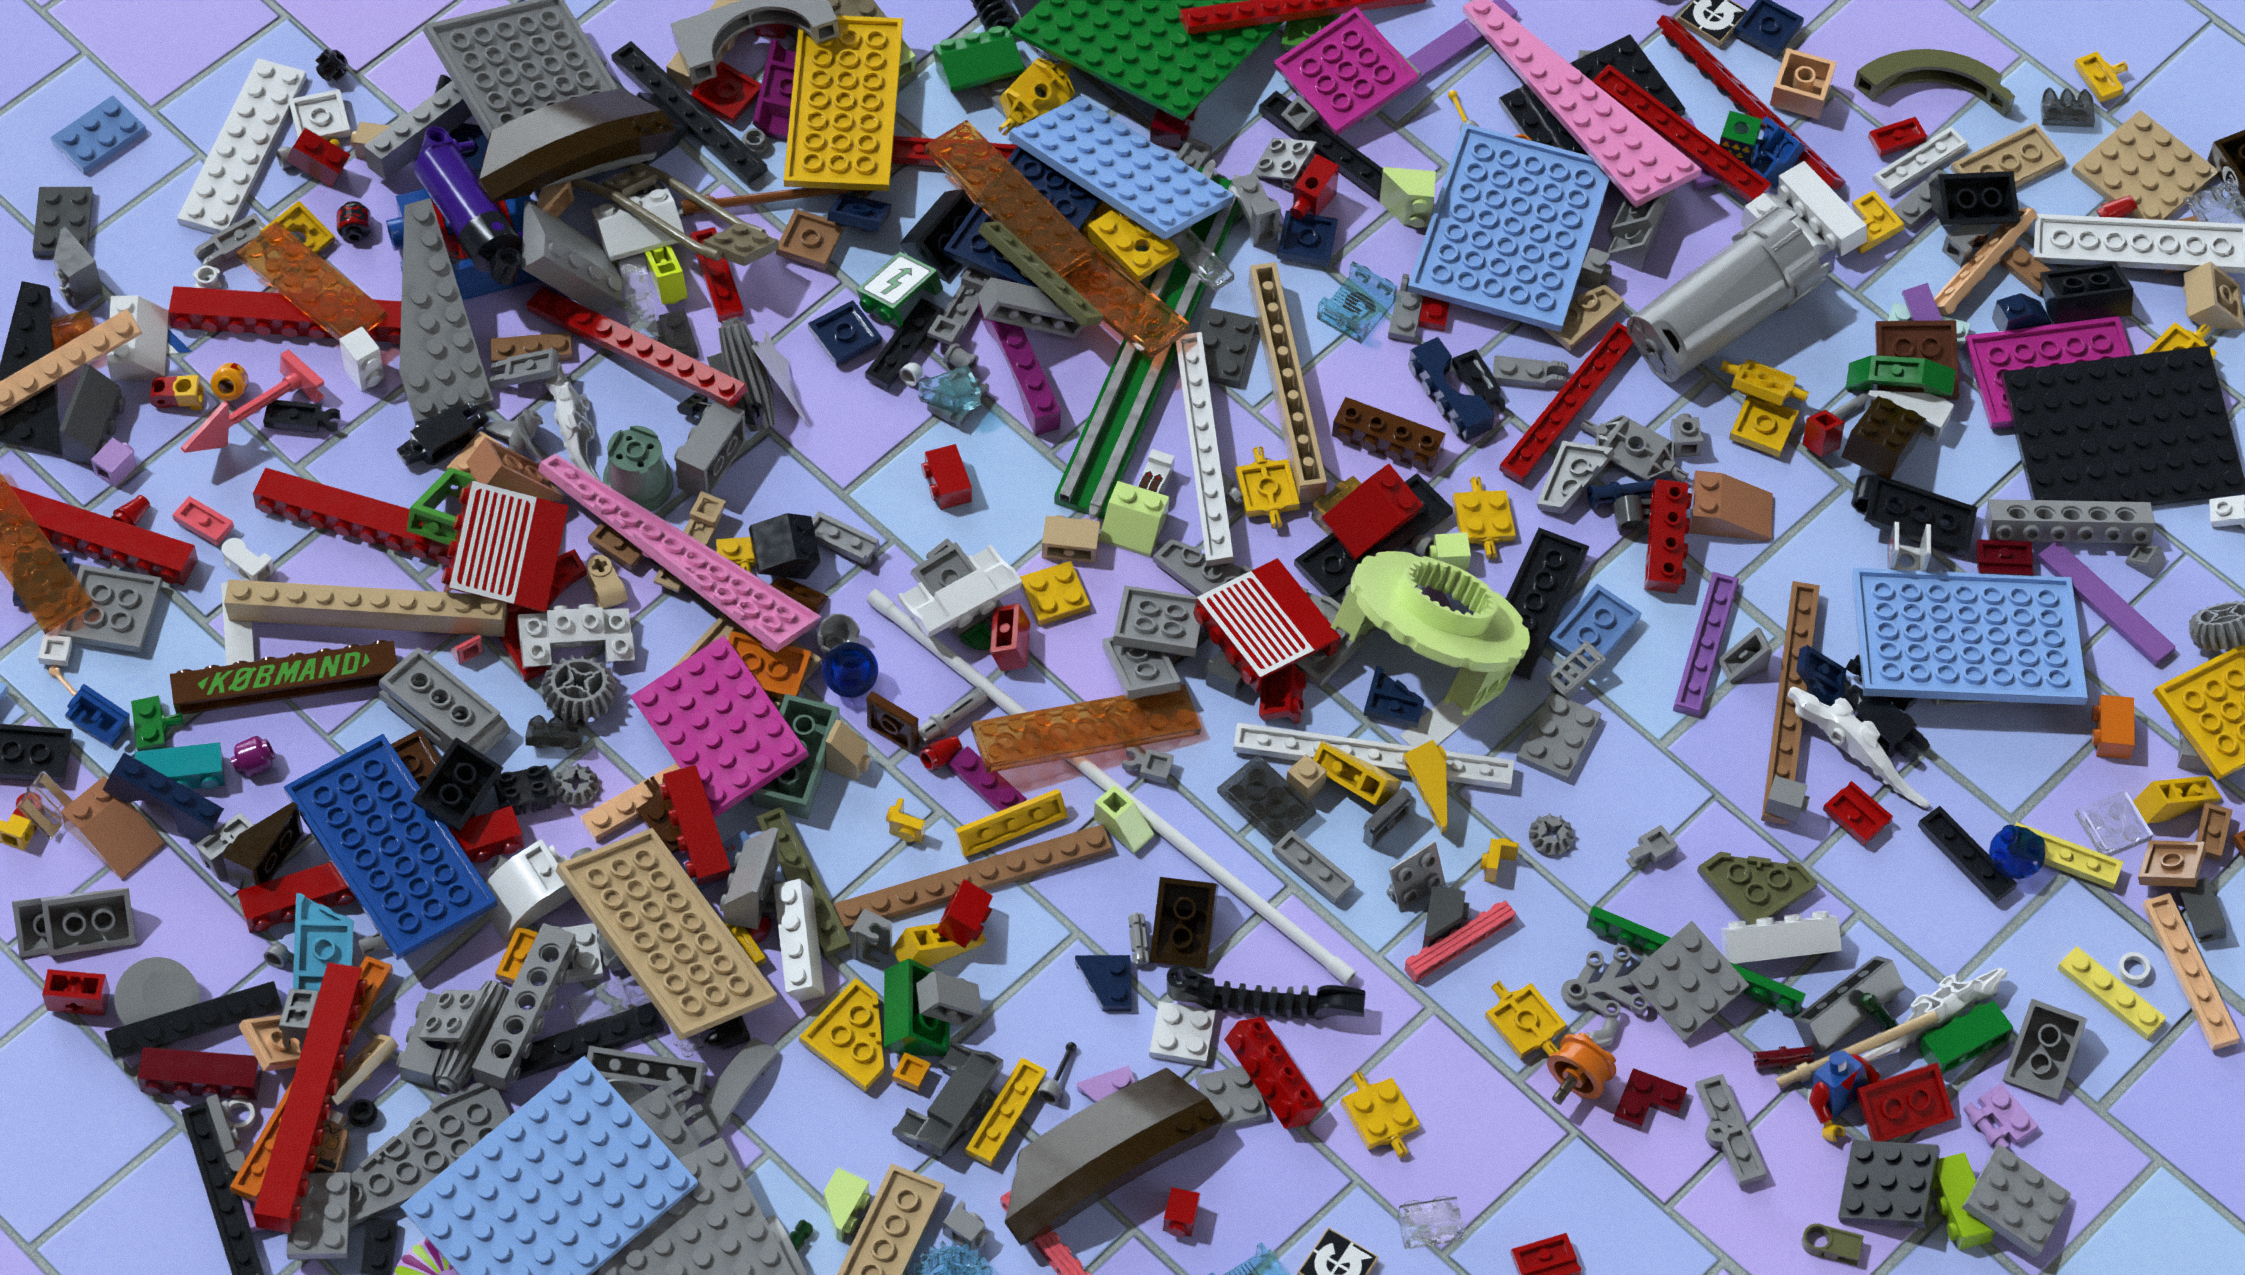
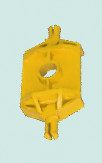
M1037 58L999 97L1007 120L998 128L999 132L1007 127L1002 135L1007 136L1014 127H1019L1067 103L1075 94L1067 75L1073 65H1066L1067 62L1065 61L1057 65L1042 58ZM1035 87L1042 88L1046 97H1039L1035 92Z

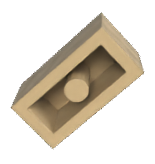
M1061 515L1046 516L1042 539V558L1096 564L1100 521H1093L1088 518H1066Z

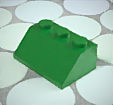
M994 26L989 31L981 33L971 32L962 38L944 39L939 44L932 45L937 74L951 92L1020 75L1025 71L1014 36L1009 34L1010 31L1006 26Z
M909 958L884 970V1047L901 1055L906 1052L913 1056H946L950 1050V1023L922 1015L919 1010L916 983L935 970Z

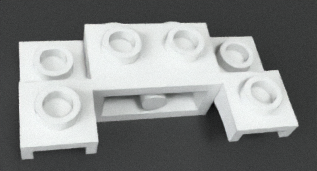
M991 544L987 546V549L974 556H968L967 562L974 572L935 592L934 598L922 582L918 583L913 589L903 594L902 592L898 594V601L910 619L916 620L927 638L946 628L951 630L956 626L959 628L966 626L973 620L974 616L980 613L985 615L991 612L996 607L997 600L1021 588L1022 580L1015 569L1000 557Z
M583 604L578 606L579 609H568L567 606L559 605L551 607V610H547L546 613L518 614L517 630L523 669L536 666L551 667L550 649L602 646L603 643L606 664L620 661L634 662V643L630 627L629 608L603 610V607L595 608V604Z

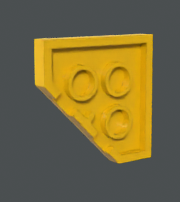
M855 978L799 1036V1042L865 1092L884 1073L878 994Z

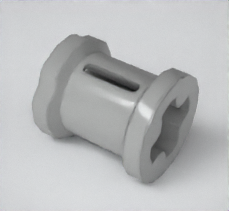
M954 342L947 349L943 362L947 365L952 364L970 374L976 368L979 356L969 354L961 349L959 343Z

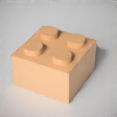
M1787 48L1773 87L1770 106L1820 119L1837 62Z

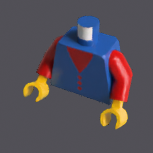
M1835 1051L1830 1054L1829 1060L1816 1070L1813 1075L1809 1103L1820 1124H1824L1822 1136L1828 1141L1837 1142L1835 1135L1845 1137V1128L1841 1125L1833 1124L1832 1121L1858 1100L1855 1088L1880 1080V1074L1870 1062L1857 1054L1850 1055L1846 1051Z

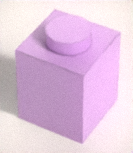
M112 438L91 459L94 474L116 488L137 467L133 448L125 442L120 443Z

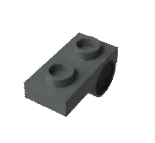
M1627 495L1618 498L1613 505L1617 531L1649 528L1651 499L1641 500L1640 496Z

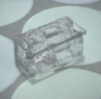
M1438 1196L1424 1202L1411 1200L1403 1205H1399L1397 1219L1405 1250L1462 1241L1464 1224L1459 1206L1457 1205V1196Z

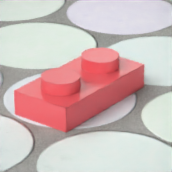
M188 496L172 515L175 522L216 546L234 528L232 520L191 496Z

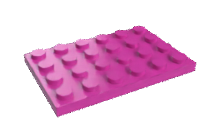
M2119 316L1965 336L1966 351L1990 429L2013 426L2001 380L2003 371L2132 355Z
M724 635L631 696L679 768L696 764L714 818L809 756L805 747Z

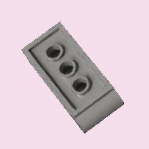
M419 647L379 680V687L383 689L379 692V699L417 730L421 729L428 739L445 752L455 737L485 755L510 733L508 723L500 716L501 712Z

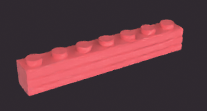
M1507 901L1495 903L1489 911L1481 912L1476 919L1466 921L1460 929H1453L1447 937L1437 939L1431 947L1426 946L1418 955H1412L1407 958L1404 971L1416 983L1514 922L1516 912Z
M1011 1190L1000 1197V1205L1006 1212L1009 1207ZM1050 1231L1031 1241L1058 1275H1091L1082 1269V1263L1077 1258L1074 1259L1072 1257L1071 1250L1067 1245L1063 1246L1060 1242V1237L1055 1231Z

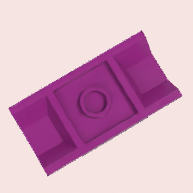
M772 39L752 124L768 137L787 141L796 52L785 50L778 40Z

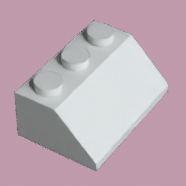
M668 188L656 189L641 196L628 197L684 233L675 201ZM616 202L612 204L605 203L600 207L592 209L596 235L610 262L679 243Z
M1763 193L1744 206L1740 225L1746 228L1775 206L1795 211L1779 195ZM1797 215L1792 220L1797 227L1802 229V232L1808 238L1819 257L1831 250L1827 246L1825 239L1819 233L1813 232L1809 223L1803 217Z
M138 295L111 296L110 318L128 308L143 333L107 354V366L111 380H154L159 377H166L168 310Z

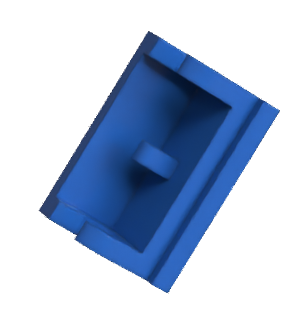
M86 684L80 687V690L67 705L69 710L66 712L65 718L110 748L130 726V714Z

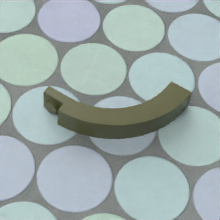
M1936 49L1904 50L1879 57L1857 70L1854 87L1871 101H1874L1880 95L1893 88L1906 84L1931 82L1951 85L1977 96L2003 117L2011 112L2015 95L2008 88L2000 84L2003 75L1990 66L1962 54Z

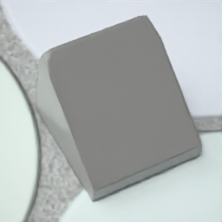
M1299 95L1281 114L1299 132L1320 117L1319 113Z
M2137 544L2125 563L2150 578H2155L2165 564L2166 558L2160 546Z

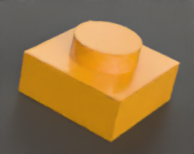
M904 1052L892 1075V1081L919 1092L931 1069V1063Z

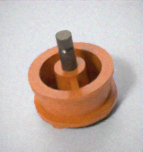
M1585 1033L1565 1035L1560 1042L1561 1049L1558 1052L1552 1053L1547 1059V1067L1550 1073L1561 1084L1553 1095L1552 1100L1556 1104L1561 1105L1570 1092L1586 1099L1599 1098L1603 1093L1604 1082L1612 1080L1616 1075L1615 1057L1595 1044Z

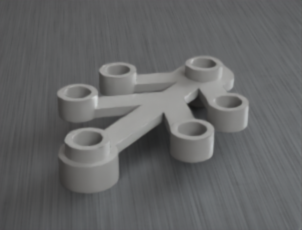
M1619 945L1615 948L1613 960L1600 981L1588 983L1595 970H1599L1604 961V956L1601 952L1591 951L1587 955L1586 965L1578 978L1566 981L1561 989L1562 999L1569 1006L1578 1007L1585 1004L1602 1013L1605 1018H1618L1621 1009L1618 1002L1628 1006L1635 1014L1644 1013L1648 1006V1000L1643 995L1637 994L1633 996L1621 990L1634 986L1628 980V975L1616 977L1622 966L1628 963L1631 957V950L1626 945ZM1623 952V953H1625L1627 956H1626V957H1620V956H1618L1617 953ZM1597 958L1600 962L1593 963L1590 959ZM1571 989H1577L1580 993L1574 994ZM1603 993L1614 1000L1604 1002L1594 995ZM1639 1001L1644 1006L1637 1007L1634 1003ZM1612 1007L1616 1012L1610 1013L1607 1011V1008Z

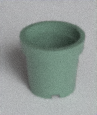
M630 426L628 430L622 432L619 430L614 433L607 445L608 458L603 473V483L650 512L658 509L669 499L673 490L671 469L668 462L664 459L662 445L654 431L643 426Z

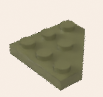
M1726 852L1717 853L1699 865L1697 869L1699 875L1741 921H1745L1746 925L1757 924L1756 919L1775 917L1816 889L1818 884L1798 862L1788 861L1785 864L1771 862L1769 858L1748 856V858L1731 856V853Z

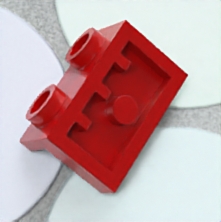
M1294 663L1262 679L1259 716L1263 721L1289 717L1294 724L1301 722V713L1304 712L1302 696L1303 689L1306 687V679Z

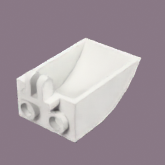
M542 839L513 856L486 882V885L497 899L498 906L487 911L486 914L504 941L513 936L517 926L526 928L574 897L556 873L557 865L567 861V857L565 855L560 857L553 845L547 848Z

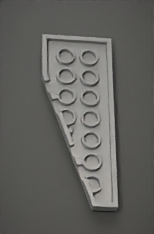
M431 198L410 203L404 207L399 374L415 424L428 421L441 410L448 409L454 405L459 408L471 401H475L478 406L493 403V397Z
M1170 539L1153 555V562L1198 596L1254 570L1244 565L1239 567L1230 563L1207 566L1206 556L1202 553L1201 549L1174 539ZM1302 587L1332 625L1341 604L1331 597L1325 595L1320 597L1309 593V589ZM1338 628L1336 631L1341 636L1337 653L1327 657L1321 649L1295 662L1294 665L1306 678L1318 687H1321L1373 636V628L1368 630L1366 635L1361 634L1356 637L1354 642L1349 640L1350 634Z
M478 1082L437 1099L421 1117L417 1116L409 1123V1126L398 1136L390 1138L361 1162L359 1168L351 1174L349 1229L367 1222V1219H374L399 1208L510 1117L498 1089Z

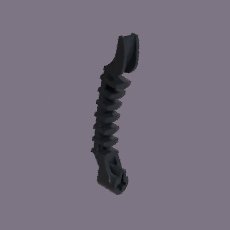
M1175 965L1167 972L1166 990L1171 999L1194 1002L1209 1010H1222L1223 1013H1228V1011L1238 1012V1015H1243L1244 1013L1255 1014L1256 1017H1260V1015H1268L1271 1018L1280 1016L1287 1017L1290 1020L1292 1018H1303V1021H1308L1309 1018L1322 1020L1337 1015L1364 1017L1366 991L1357 988L1323 985L1317 989V995H1310L1308 985H1303L1300 994H1294L1293 987H1288L1286 993H1278L1277 987L1272 986L1271 992L1262 991L1261 985H1257L1255 990H1248L1245 983H1240L1239 988H1231L1230 981H1225L1224 986H1215L1214 978L1193 972L1184 965Z

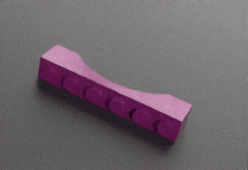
M978 297L979 315L987 332L997 342L1008 363L1023 404L1025 415L1034 435L1038 436L1060 429V407L1023 327L984 319Z

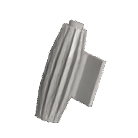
M738 317L722 321L723 326L718 328L721 352L708 356V364L710 367L746 383L748 391L735 405L745 411L754 403H760L763 407L762 424L759 427L750 424L746 425L750 432L766 429L775 425L776 422L772 399L773 389L768 372L751 347L752 345L758 346V341H754L744 320L739 321Z
M488 980L479 990H443L442 994L438 997L437 1003L429 1018L425 1021L418 1038L421 1041L446 1042L434 1078L440 1090L450 1094L453 1091H459L472 1077V1066L509 993V989L505 985L497 981Z

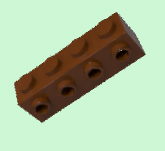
M1348 397L1344 398L1333 421L1332 436L1342 442L1358 445L1367 451L1377 452L1391 460L1401 461L1412 465L1418 470H1426L1431 473L1444 448L1446 435L1444 432Z

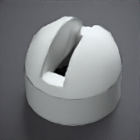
M908 363L899 371L900 379L908 386H915L923 375L922 368L917 363Z

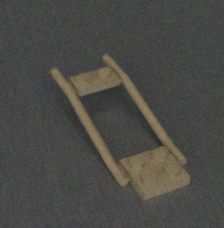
M644 163L625 166L629 170L613 175V177L603 181L602 185L584 178L573 181L575 187L616 202L693 252L715 261L724 258L736 264L746 266L778 250V239L768 236L765 229L744 222L668 173ZM657 179L730 224L731 227L703 240V244L627 197L656 184Z

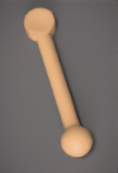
M56 665L49 668L50 676L57 678L74 697L77 692L61 675L60 668Z

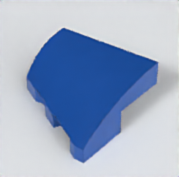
M1766 116L1762 124L1766 125L1762 139H1757L1756 152L1749 167L1769 181L1771 187L1776 189L1779 185L1778 176L1793 166L1806 146Z

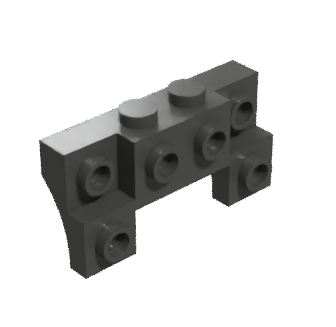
M955 1041L952 1042L951 1048L943 1060H940L938 1063V1068L949 1073L951 1077L927 1110V1116L907 1108L897 1127L892 1129L893 1136L915 1148L921 1145L940 1157H943L954 1139L958 1140L963 1131L967 1133L970 1130L975 1119L973 1116L978 1109L983 1110L990 1098L988 1089L1003 1069V1059L988 1051L973 1050Z

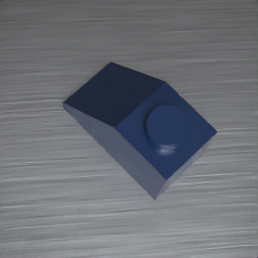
M2022 293L1997 300L1992 315V320L1998 331L2051 324V320L2041 302Z

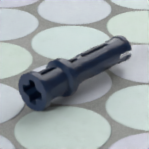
M1664 477V478H1662L1661 480H1669V479H1668V477ZM1655 480L1619 484L1613 481L1609 485L1597 487L1593 484L1588 485L1587 498L1591 509H1596L1599 505H1614L1618 498L1627 495H1637L1640 498L1651 497V490Z

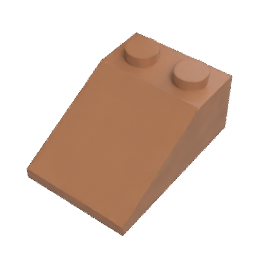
M486 437L466 462L472 472L471 476L479 483L549 501H562L564 498L560 488L538 472L539 463Z
M1695 470L1691 487L1690 534L1760 541L1771 540L1773 493L1723 473Z
M103 776L60 812L65 828L116 876L123 880L163 847L165 843L132 803L127 804L103 791L108 780Z

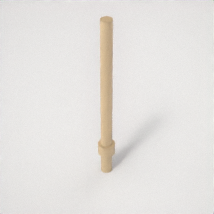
M1934 1010L1840 1051H1846L1850 1055H1860L1937 1022L1938 1017ZM1830 1055L1810 1064L1802 1063L1795 1066V1070L1775 1078L1779 1089L1797 1081L1805 1082L1812 1079V1075L1829 1060Z

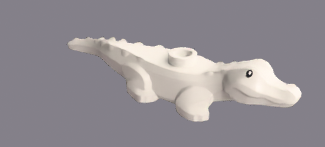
M558 362L557 376L545 378L544 384L554 396V400H556L554 418L560 426L564 447L567 449L570 461L576 467L599 480L588 459V442L593 440L595 436V429L587 419L586 414L590 408L589 400L586 394L579 395L575 391L570 381L567 380L561 364Z
M1797 687L1790 688L1788 697L1795 703V713L1797 716L1817 724L1819 728L1826 732L1835 745L1850 754L1852 758L1861 761L1863 765L1871 767L1873 773L1880 775L1883 778L1884 784L1891 785L1896 793H1901L1908 800L1923 808L1930 806V803L1913 790L1898 774L1890 759L1877 742L1880 733L1872 721L1861 722L1852 714L1853 708L1846 699L1838 698L1835 700V704L1830 707L1820 702L1812 694Z
M1996 968L1978 976L1974 980L1959 982L1956 974L1947 976L1940 982V988L1933 994L1921 995L1915 999L1910 1005L1913 1013L1905 1021H1910L1934 1010L1938 1017L1937 1022L1878 1046L1862 1057L1869 1062H1873L1878 1058L1885 1057L1889 1053H1896L1898 1049L1906 1048L1908 1043L1916 1042L1917 1038L1923 1036L1928 1030L1940 1028L1942 1024L1958 1015L1961 1016L1962 1011L1970 1003L1995 997L1999 991V983L2008 975L2007 970Z

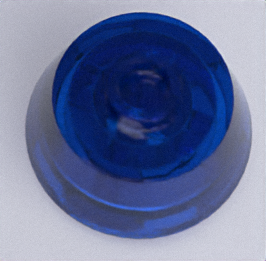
M855 642L842 643L835 646L827 654L823 663V677L827 686L834 693L848 698L858 697L867 693L874 686L878 677V663L874 654L864 645Z

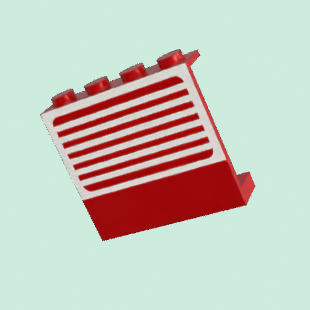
M475 481L470 482L466 488H462L459 497L462 509L461 513L456 515L453 524V530L457 531L455 541L451 540L448 547L447 556L451 557L449 568L445 567L441 582L445 584L444 592L448 593L453 589L530 609L529 614L545 613L568 505Z
M1278 558L1198 596L1193 611L1196 621L1204 626L1213 643L1219 645L1225 653L1228 662L1238 669L1243 681L1250 685L1256 693L1260 691L1263 678L1321 649L1327 657L1337 653L1341 639L1338 632L1331 628L1330 622Z

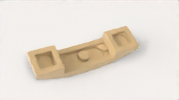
M701 491L689 513L690 520L683 532L708 547L722 517L726 501ZM663 566L660 567L654 579L655 584L678 593L686 585Z

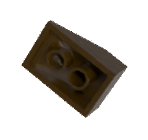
M291 802L238 834L234 842L226 846L223 852V859L231 886L241 890L273 879L303 833L297 803Z
M1160 877L1150 962L1207 969L1219 885L1217 883Z

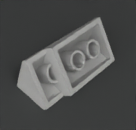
M1675 189L1636 208L1627 198L1624 199L1608 228L1614 236L1606 250V253L1610 254L1609 260L1637 271H1642Z
M129 887L12 901L19 957L49 953V956L136 944Z

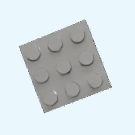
M80 565L58 636L71 637L72 642L141 653L163 584L162 578Z
M1125 585L1114 631L1113 645L1195 657L1201 625L1196 621L1193 614L1198 596Z
M1690 921L1627 976L1628 980L1648 1000L1651 1006L1683 1042L1688 1040L1749 987L1746 980L1693 921Z
M1998 1143L1991 1152L1962 1208L2036 1259L2042 1252L2072 1193Z

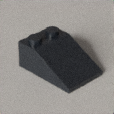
M455 737L411 802L457 832H460L491 791L504 767Z

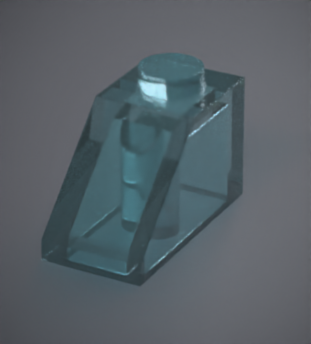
M966 365L918 382V398L921 402L958 413L964 410H972L976 406L981 405V389L969 366Z

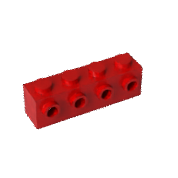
M1656 479L1651 490L1644 590L1676 594L1680 585L1685 584L1686 569L1682 568L1683 559L1686 560L1688 543H1684V536L1689 533L1690 518H1686V509H1690L1692 502V493H1688V483Z
M696 764L664 773L663 784H659V789L663 801H669L671 810H668L669 820L672 827L677 826L680 836L676 837L677 844L681 853L686 852L689 861L685 863L690 879H695L697 886L729 877L731 867Z
M1261 1016L1241 1020L1235 1024L1224 1040L1284 1129L1310 1124L1324 1106L1265 1019Z

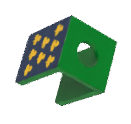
M1729 110L1719 145L1749 167L1753 149H1755L1759 137L1762 119Z

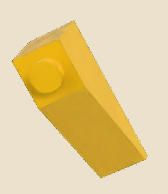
M1431 740L1404 753L1402 762L1442 834L1447 830V776L1445 761L1448 760V757L1441 745L1437 746L1434 740Z
M1321 741L1313 757L1314 761L1327 770L1326 776L1374 805L1383 806L1398 792L1403 782L1386 771Z
M2208 776L2152 781L2134 799L2133 803L2137 807L2140 816L2149 824L2169 821L2202 808L2205 802L2210 804L2218 802L2222 797Z
M939 923L906 928L892 947V951L899 963L909 958L930 967L985 944L987 940L983 933H981L977 941L971 940L967 947L963 948L937 933L936 929Z

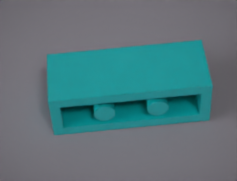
M220 742L135 752V759L189 789H213L217 786L225 785L224 760Z

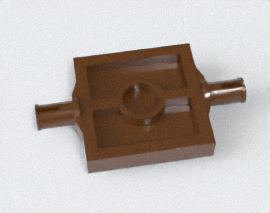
M653 776L650 777V781L647 779L644 782L653 796L649 801L636 808V813L647 829H654L673 854L679 850L676 837L680 836L677 826L672 827L668 810H671L669 801H663L659 784Z

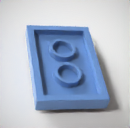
M112 95L50 138L52 144L85 175L147 131L146 126Z
M1597 583L1551 634L1548 644L1569 656L1587 640L1606 658L1640 620L1642 613ZM1587 651L1583 654L1590 663L1595 661ZM1580 660L1577 661L1578 664L1587 668Z

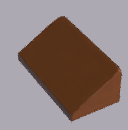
M779 576L770 584L818 615L829 597L786 577Z

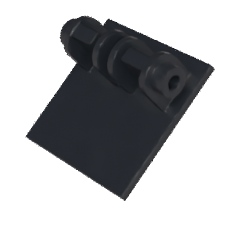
M547 765L531 766L528 769L515 772H503L494 785L499 809L512 806L515 816L521 815L519 805H522L523 813L527 814L525 806L527 803H530L532 812H535L534 802H536L538 811L551 809L552 805L557 804L556 794Z

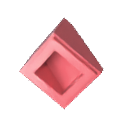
M476 635L450 648V652L458 664H462L483 653L480 635Z

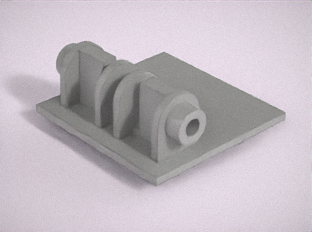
M1272 138L1251 174L1256 173L1258 177L1281 179L1283 188L1290 191L1294 189L1299 178L1315 157L1314 148L1317 142Z
M1435 841L1389 869L1392 884L1389 885L1386 893L1390 899L1396 898L1398 910L1401 912L1430 894L1432 886L1441 887L1445 884Z

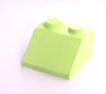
M1383 167L1379 202L1404 226L1428 228L1434 203L1436 171Z
M1117 481L1108 503L1099 542L1151 557L1168 515L1169 496Z

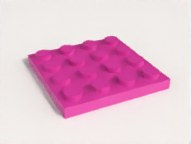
M1357 6L1274 61L1276 70L1300 97L1319 113V118L1335 135H1339L1419 81V75Z

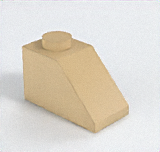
M836 719L825 741L826 770L858 781L861 773L868 770L871 762V756H868V744L846 724Z

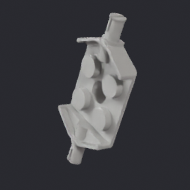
M1620 415L1604 424L1601 423L1599 426L1587 419H1584L1580 429L1594 435L1596 438L1595 445L1614 449L1615 455L1610 462L1645 481L1662 479L1667 476H1671L1680 482L1687 480L1689 473L1675 467L1674 442L1624 415ZM1637 442L1642 445V448L1632 449L1628 444Z

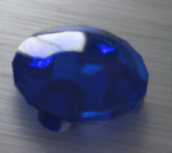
M2006 825L2001 831L1996 833L1990 842L1989 855L1991 863L1998 872L2008 878H2029L2036 874L2044 864L2046 854L2045 842L2041 836L2028 828Z

